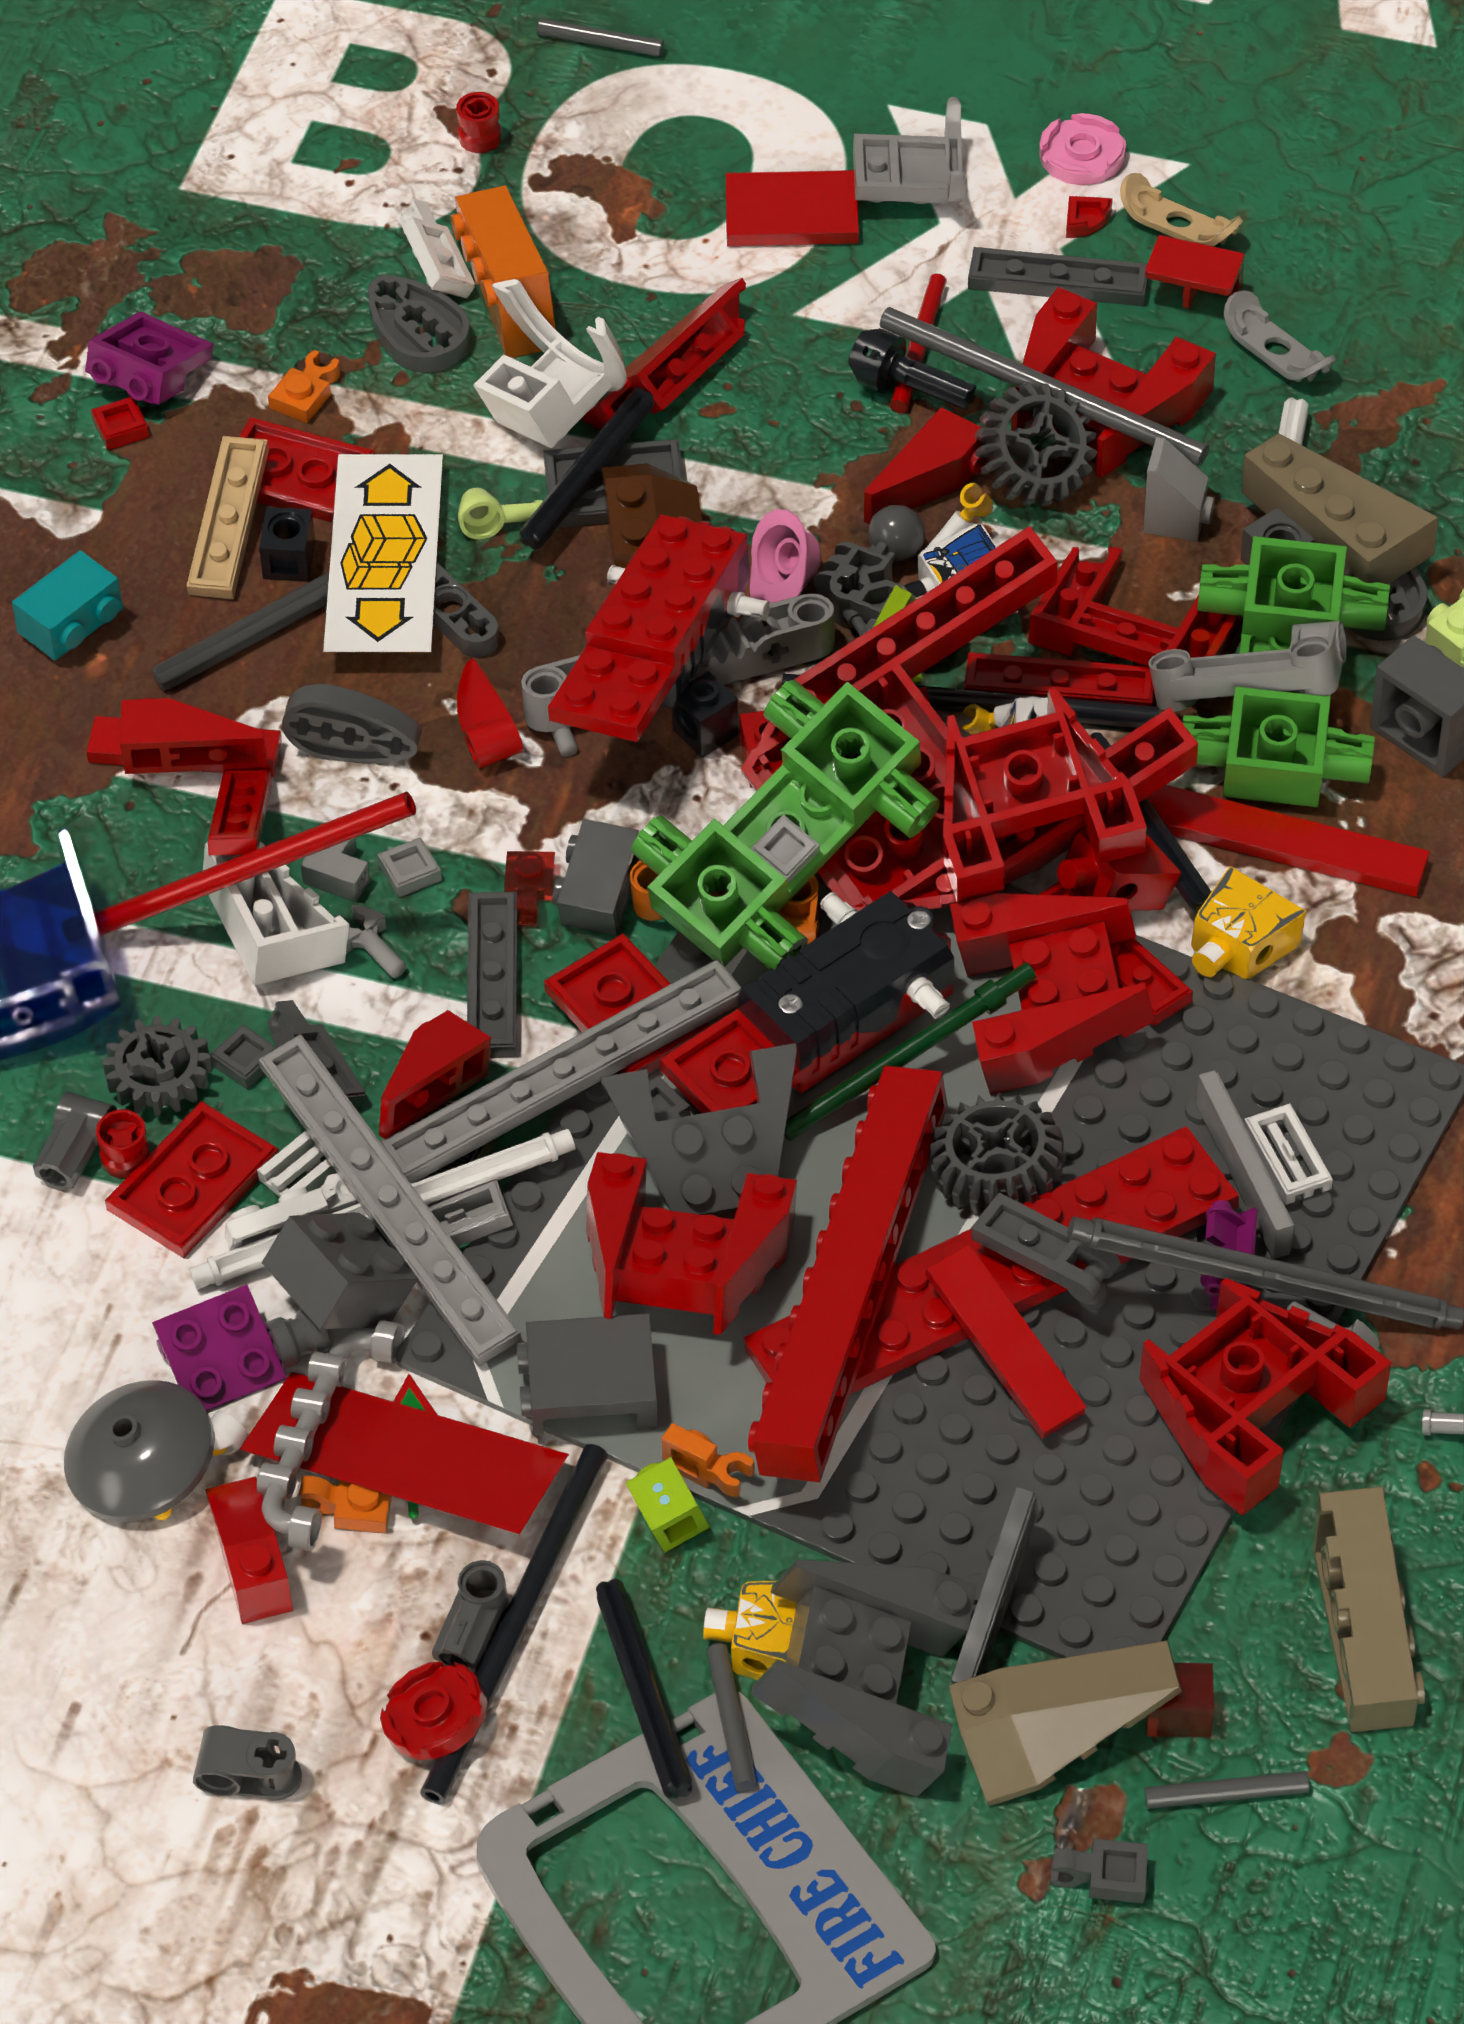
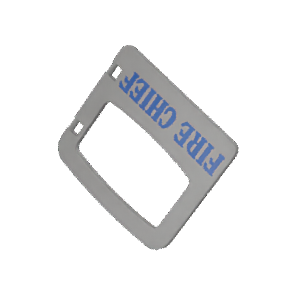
M737 1691L757 1783L753 1790L738 1792L735 1789L717 1699L714 1693L690 1706L685 1713L671 1720L675 1733L691 1724H694L701 1733L680 1746L692 1778L691 1785L693 1789L688 1796H680L674 1800L664 1796L644 1735L641 1734L550 1785L546 1791L523 1804L518 1803L497 1815L483 1827L477 1839V1865L481 1874L520 1939L581 2024L643 2023L616 1992L571 1931L542 1886L527 1854L538 1844L639 1788L653 1790L707 1848L760 1918L800 1984V1988L795 1994L744 2024H837L926 1971L935 1959L936 1946L930 1933L741 1692ZM554 1803L561 1814L537 1827L529 1816Z

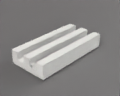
M1290 1103L1244 1119V1125L1285 1205L1295 1202V1196L1302 1194L1305 1199L1313 1196L1315 1189L1320 1188L1322 1193L1332 1189L1333 1179ZM1282 1119L1313 1176L1306 1177L1294 1155V1151L1283 1136L1276 1121ZM1261 1126H1264L1294 1182H1291Z
M304 1131L257 1170L259 1181L279 1197L298 1188H306L308 1192L315 1190L325 1182L328 1175L337 1172L327 1158L320 1163V1158L324 1154L307 1131ZM304 1171L309 1172L290 1189L286 1187Z

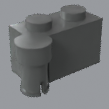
M583 818L578 835L572 834L568 841L565 858L566 863H569L566 875L565 877L559 876L553 890L552 903L558 906L562 925L618 936L631 893L630 872L632 867L641 861L631 852V846L638 836L639 830Z

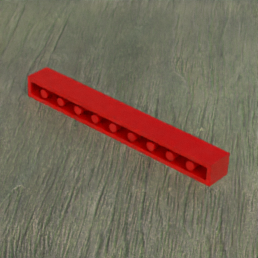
M884 1066L878 1085L870 1087L867 1100L868 1113L865 1121L860 1120L857 1124L853 1156H847L844 1160L842 1169L843 1184L840 1193H834L831 1197L829 1206L830 1221L827 1230H820L817 1237V1258L814 1267H808L804 1274L801 1304L794 1305L789 1321V1338L786 1344L781 1343L778 1347L773 1382L766 1383L762 1395L763 1411L759 1422L753 1421L749 1430L748 1449L750 1453H755L759 1475L821 1482L930 1160L929 1150L931 1149L930 1144L934 1143L933 1135L935 1128L941 1127L948 1107L942 1071Z

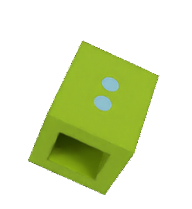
M671 1457L661 1463H652L645 1466L638 1472L636 1477L625 1482L664 1553L710 1528Z

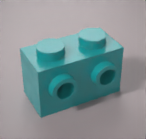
M81 550L12 601L17 633L54 661L70 649L79 646L84 638L104 623L113 620L118 612L123 609L118 578Z

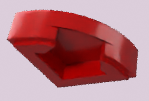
M1069 196L1066 238L1087 236L1101 229L1111 216L1113 198Z

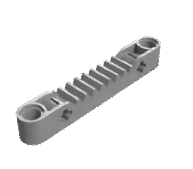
M804 594L770 603V612L765 620L768 625L766 627L762 623L763 620L744 615L739 623L735 618H731L727 628L720 632L703 662L699 663L698 670L693 678H690L689 682L709 671L725 685L829 655L835 646L833 603L828 598L818 594ZM771 650L773 656H769L768 651ZM580 655L537 666L523 675L521 688L524 719L530 728L540 732H552L560 728L572 727L549 721L548 705Z

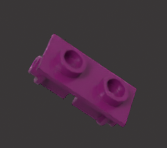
M1219 1200L1213 1202L1211 1208L1206 1211L1205 1239L1212 1243L1211 1245L1254 1255L1258 1209L1253 1207L1238 1214L1227 1201ZM1201 1274L1200 1283L1205 1287V1292L1211 1296L1210 1309L1214 1311L1218 1307L1220 1283L1224 1279Z

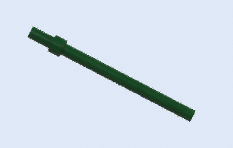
M1025 962L996 982L990 979L974 990L975 996L789 1117L786 1121L785 1137L791 1141L870 1089L872 1085H876L879 1082L884 1066L903 1067L985 1012L991 1015L1007 1004L1006 998L1037 979L1032 967Z

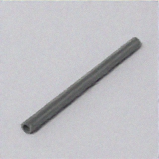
M887 307L881 316L880 328L1018 388L1024 383L1029 382L1032 383L1037 391L1039 385L1049 383L1051 396L1053 397L1056 396L1059 390L1066 389L1064 402L1069 406L1072 403L1079 402L1076 413L1082 416H1090L1091 420L1151 446H1154L1156 437L1165 438L1194 465L1200 467L1208 455L1209 445L894 308Z

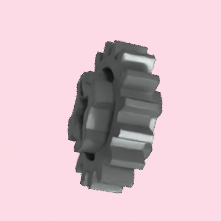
M155 1016L151 1026H145L138 1019L135 1020L136 1031L132 1033L124 1029L117 1031L119 1043L107 1044L108 1058L103 1059V1068L109 1093H117L118 1104L121 1106L133 1101L134 1110L137 1114H140L146 1106H152L155 1116H160L163 1106L170 1105L175 1112L181 1111L180 1100L185 1098L195 1103L198 1100L196 1088L207 1089L209 1085L207 1073L212 1072L211 1057L207 1040L205 1038L198 1039L197 1028L194 1025L182 1031L179 1018L175 1017L169 1025H162L161 1017Z

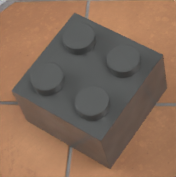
M1413 635L1377 666L1370 728L1442 778L1464 760V668L1446 657L1437 647L1428 645Z
M356 1212L289 1216L261 1262L319 1330L377 1326L380 1320L392 1322L418 1280L405 1264L403 1256L397 1250L391 1248L376 1232L373 1222L366 1216Z

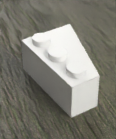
M260 841L259 848L265 847V845ZM206 842L203 870L241 855L209 856L208 842ZM286 865L209 894L254 986L345 963L350 924L340 915L334 918L319 904L320 896L310 887L304 890L289 876L290 868Z

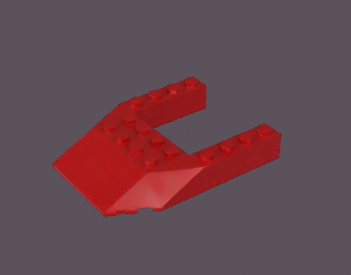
M1030 526L794 679L823 704H826L848 682L920 741L921 764L910 776L940 800V806L931 821L923 830L911 838L907 837L879 812L875 811L816 872L830 892H835L843 902H847L858 911L889 891H892L900 900L928 909L950 907V904L957 903L943 862L947 726L912 679L1057 585L1058 561ZM1169 707L1105 749L1106 757L1119 773L1122 771L1131 782L1138 803H1140L1197 765L1198 742L1171 707ZM770 721L761 733L762 738L755 749L751 750L741 767L742 774L755 791L783 765L781 749L791 740ZM848 755L844 757L846 759H851ZM1074 816L995 838L1005 866L1004 885L1042 868L1069 850L1076 834L1080 830L1085 829L1082 816Z

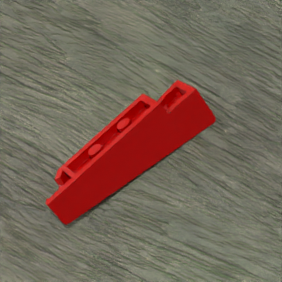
M739 278L718 288L625 368L627 376L625 385L618 391H607L598 403L580 420L601 430L630 392L637 387L651 392L654 396L652 400L654 403V407L651 409L652 414L663 411L744 336L745 319L739 318V294L746 289L744 279Z

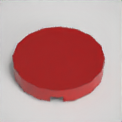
M442 1661L429 1662L410 1670L392 1686L387 1694L389 1702L386 1705L385 1711L383 1708L381 1710L380 1721L385 1736L401 1755L416 1760L439 1759L459 1750L475 1736L485 1719L487 1699L480 1681L465 1665L454 1662L455 1667L452 1665L444 1666Z

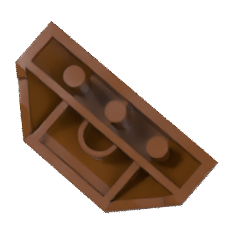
M647 463L601 468L613 565L622 568L627 567L660 514L676 518L683 516L690 518V520L696 523L702 521L697 485Z

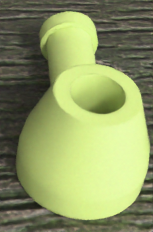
M472 488L466 491L461 498L458 509V522L462 532L467 537L477 540L487 539L497 534L504 523L527 522L543 501L534 500L533 503L500 505L498 500L486 490Z

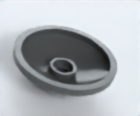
M145 1380L114 1389L93 1403L80 1417L70 1433L64 1452V1473L67 1484L79 1503L89 1512L100 1518L117 1522H133L162 1514L184 1500L199 1484L207 1471L214 1450V1429L211 1418L203 1404L192 1392L175 1383L161 1380Z

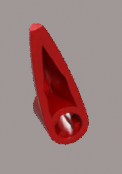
M470 659L463 668L458 685L457 712L470 755L477 768L482 769L522 753L524 749L518 729L507 708L475 659Z

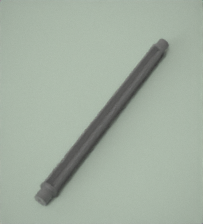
M1073 1216L1068 1226L1067 1238L1086 1243L1087 1248L1220 1279L1228 1278L1241 1284L1434 1329L1446 1327L1460 1330L1464 1321V1308L1449 1305L1445 1299L1096 1217H1093L1092 1220Z

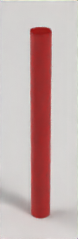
M938 273L930 276L917 319L934 325L947 283L945 276ZM910 341L906 357L922 363L926 347ZM897 382L890 404L891 409L897 413H905L908 410L914 389Z

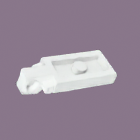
M412 199L404 214H401L399 218L404 234H406L412 247V252L425 274L427 284L432 290L439 291L445 295L452 294L468 298L475 288V282L449 228L436 223L427 202Z
M338 1173L327 1176L324 1184L318 1189L310 1192L306 1188L294 1189L282 1195L278 1199L279 1203L263 1209H260L259 1205H252L238 1210L231 1216L232 1220L226 1222L224 1237L231 1251L279 1233L289 1216L331 1214L356 1205L359 1202Z

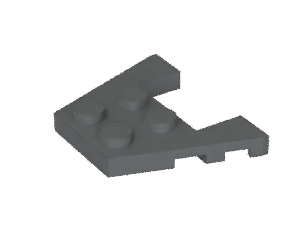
M796 1043L749 1051L757 1096L756 1104L656 1121L647 1069L600 1077L601 1084L619 1114V1118L627 1133L633 1140L641 1157L647 1159V1170L669 1210L704 1214L737 1208L747 1173L771 1174L778 1177L797 1053Z

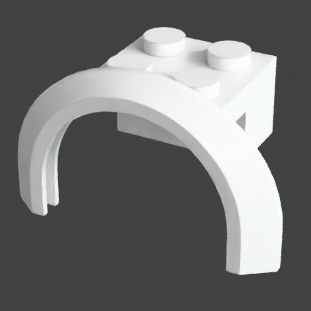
M511 279L494 283L492 288L509 315L544 354L531 367L503 354L473 386L497 423L552 448L598 403L607 391H618L625 385L627 376L621 349L605 320L597 317L595 319L596 329L588 326L586 330L598 348L603 362L589 357L569 343L550 325L536 308L520 281Z

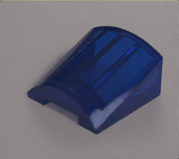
M67 827L58 830L67 861L31 879L0 890V1060L34 1052L68 1039L97 1024L122 1005L83 856Z

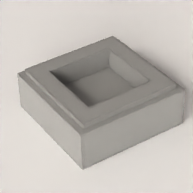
M782 815L751 849L787 879V884H789L820 852V845L785 815Z
M421 837L377 854L378 865L398 898L442 881L441 870Z

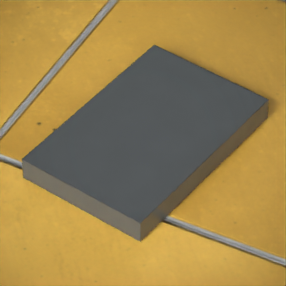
M679 439L625 443L606 466L614 467L647 463L684 480ZM586 447L543 450L547 496ZM602 472L557 528L608 524Z

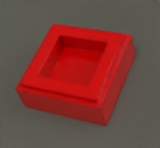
M132 397L91 409L92 421L107 451L150 437L148 425L135 399Z

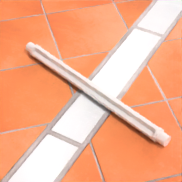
M569 1129L551 1135L549 1132H546L540 1137L415 1182L412 1186L426 1205L429 1206L494 1180L498 1181L549 1161H557L559 1155L575 1150V1143ZM359 1203L331 1213L356 1212L370 1219ZM279 1233L218 1256L207 1257V1262L189 1268L196 1289L213 1283L219 1286L227 1280L265 1267L261 1262Z

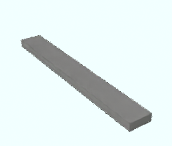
M716 959L382 1141L381 1144L409 1182L413 1184L600 1082V1077L610 1076L738 1006V994L741 986L719 959Z
M301 1034L258 1059L262 1071L389 1245L403 1256L407 1267L418 1278V1285L478 1367L521 1340V1333L303 1036Z

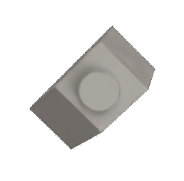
M1156 437L1147 469L1143 533L1198 542L1202 523L1210 525L1213 516L1215 497L1207 496L1209 477L1165 438Z

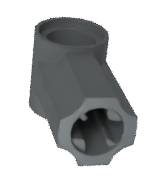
M67 1091L64 1093L55 1110L53 1131L33 1165L35 1176L45 1182L49 1188L64 1192L67 1188H74L95 1148L99 1147L96 1138V1125L104 1115L117 1110L116 1106Z
M485 1560L471 1562L459 1574L457 1582L458 1593L432 1649L433 1659L442 1661L444 1666L452 1665L456 1667L455 1662L465 1665L471 1672H476L496 1624L502 1620L509 1606L503 1571L498 1565ZM483 1589L494 1591L493 1594L485 1598L473 1596L474 1593Z

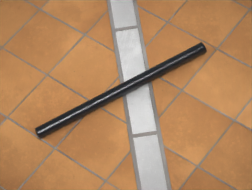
M783 673L782 685L786 681L794 680L800 675ZM916 685L917 688L926 687L930 705L937 711L963 713L968 705L976 704L993 713L995 707L1013 703L1016 698L1031 696L1048 698L1046 696ZM1064 698L1076 713V719L1079 723L1138 728L1157 716L1159 712L1158 706Z
M586 1444L476 1673V1677L483 1686L487 1699L485 1716L606 1463L608 1453L598 1445ZM478 1731L459 1750L435 1759L420 1790L423 1798L434 1804L445 1803Z

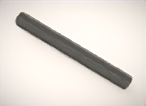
M329 572L155 665L152 673L156 684H158L161 690L168 691L327 605Z

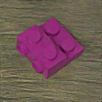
M140 311L89 340L85 372L89 373L97 383L127 390L128 394L135 400H143L147 403L159 405L184 390L187 373L212 359L214 344Z

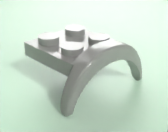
M950 97L947 100L944 137L854 134L855 200H868L874 203L897 201L915 204L962 202L965 193L966 173L963 171L961 103L957 97Z

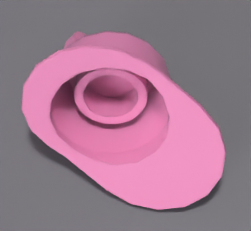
M775 509L766 514L757 524L752 537L750 597L774 603L800 596L808 582L817 574L821 562L819 542L813 533L804 528L798 516L789 510Z

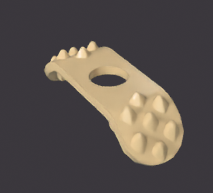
M1131 173L1121 183V201L1129 215L1137 222L1177 239L1213 247L1218 243L1224 246L1228 235L1232 233L1235 236L1238 233L1239 225L1243 222L1240 216L1228 220L1218 215L1213 219L1162 197V191L1151 187L1147 178L1141 173ZM1183 217L1189 220L1191 224L1187 227H1176L1168 223L1167 219Z

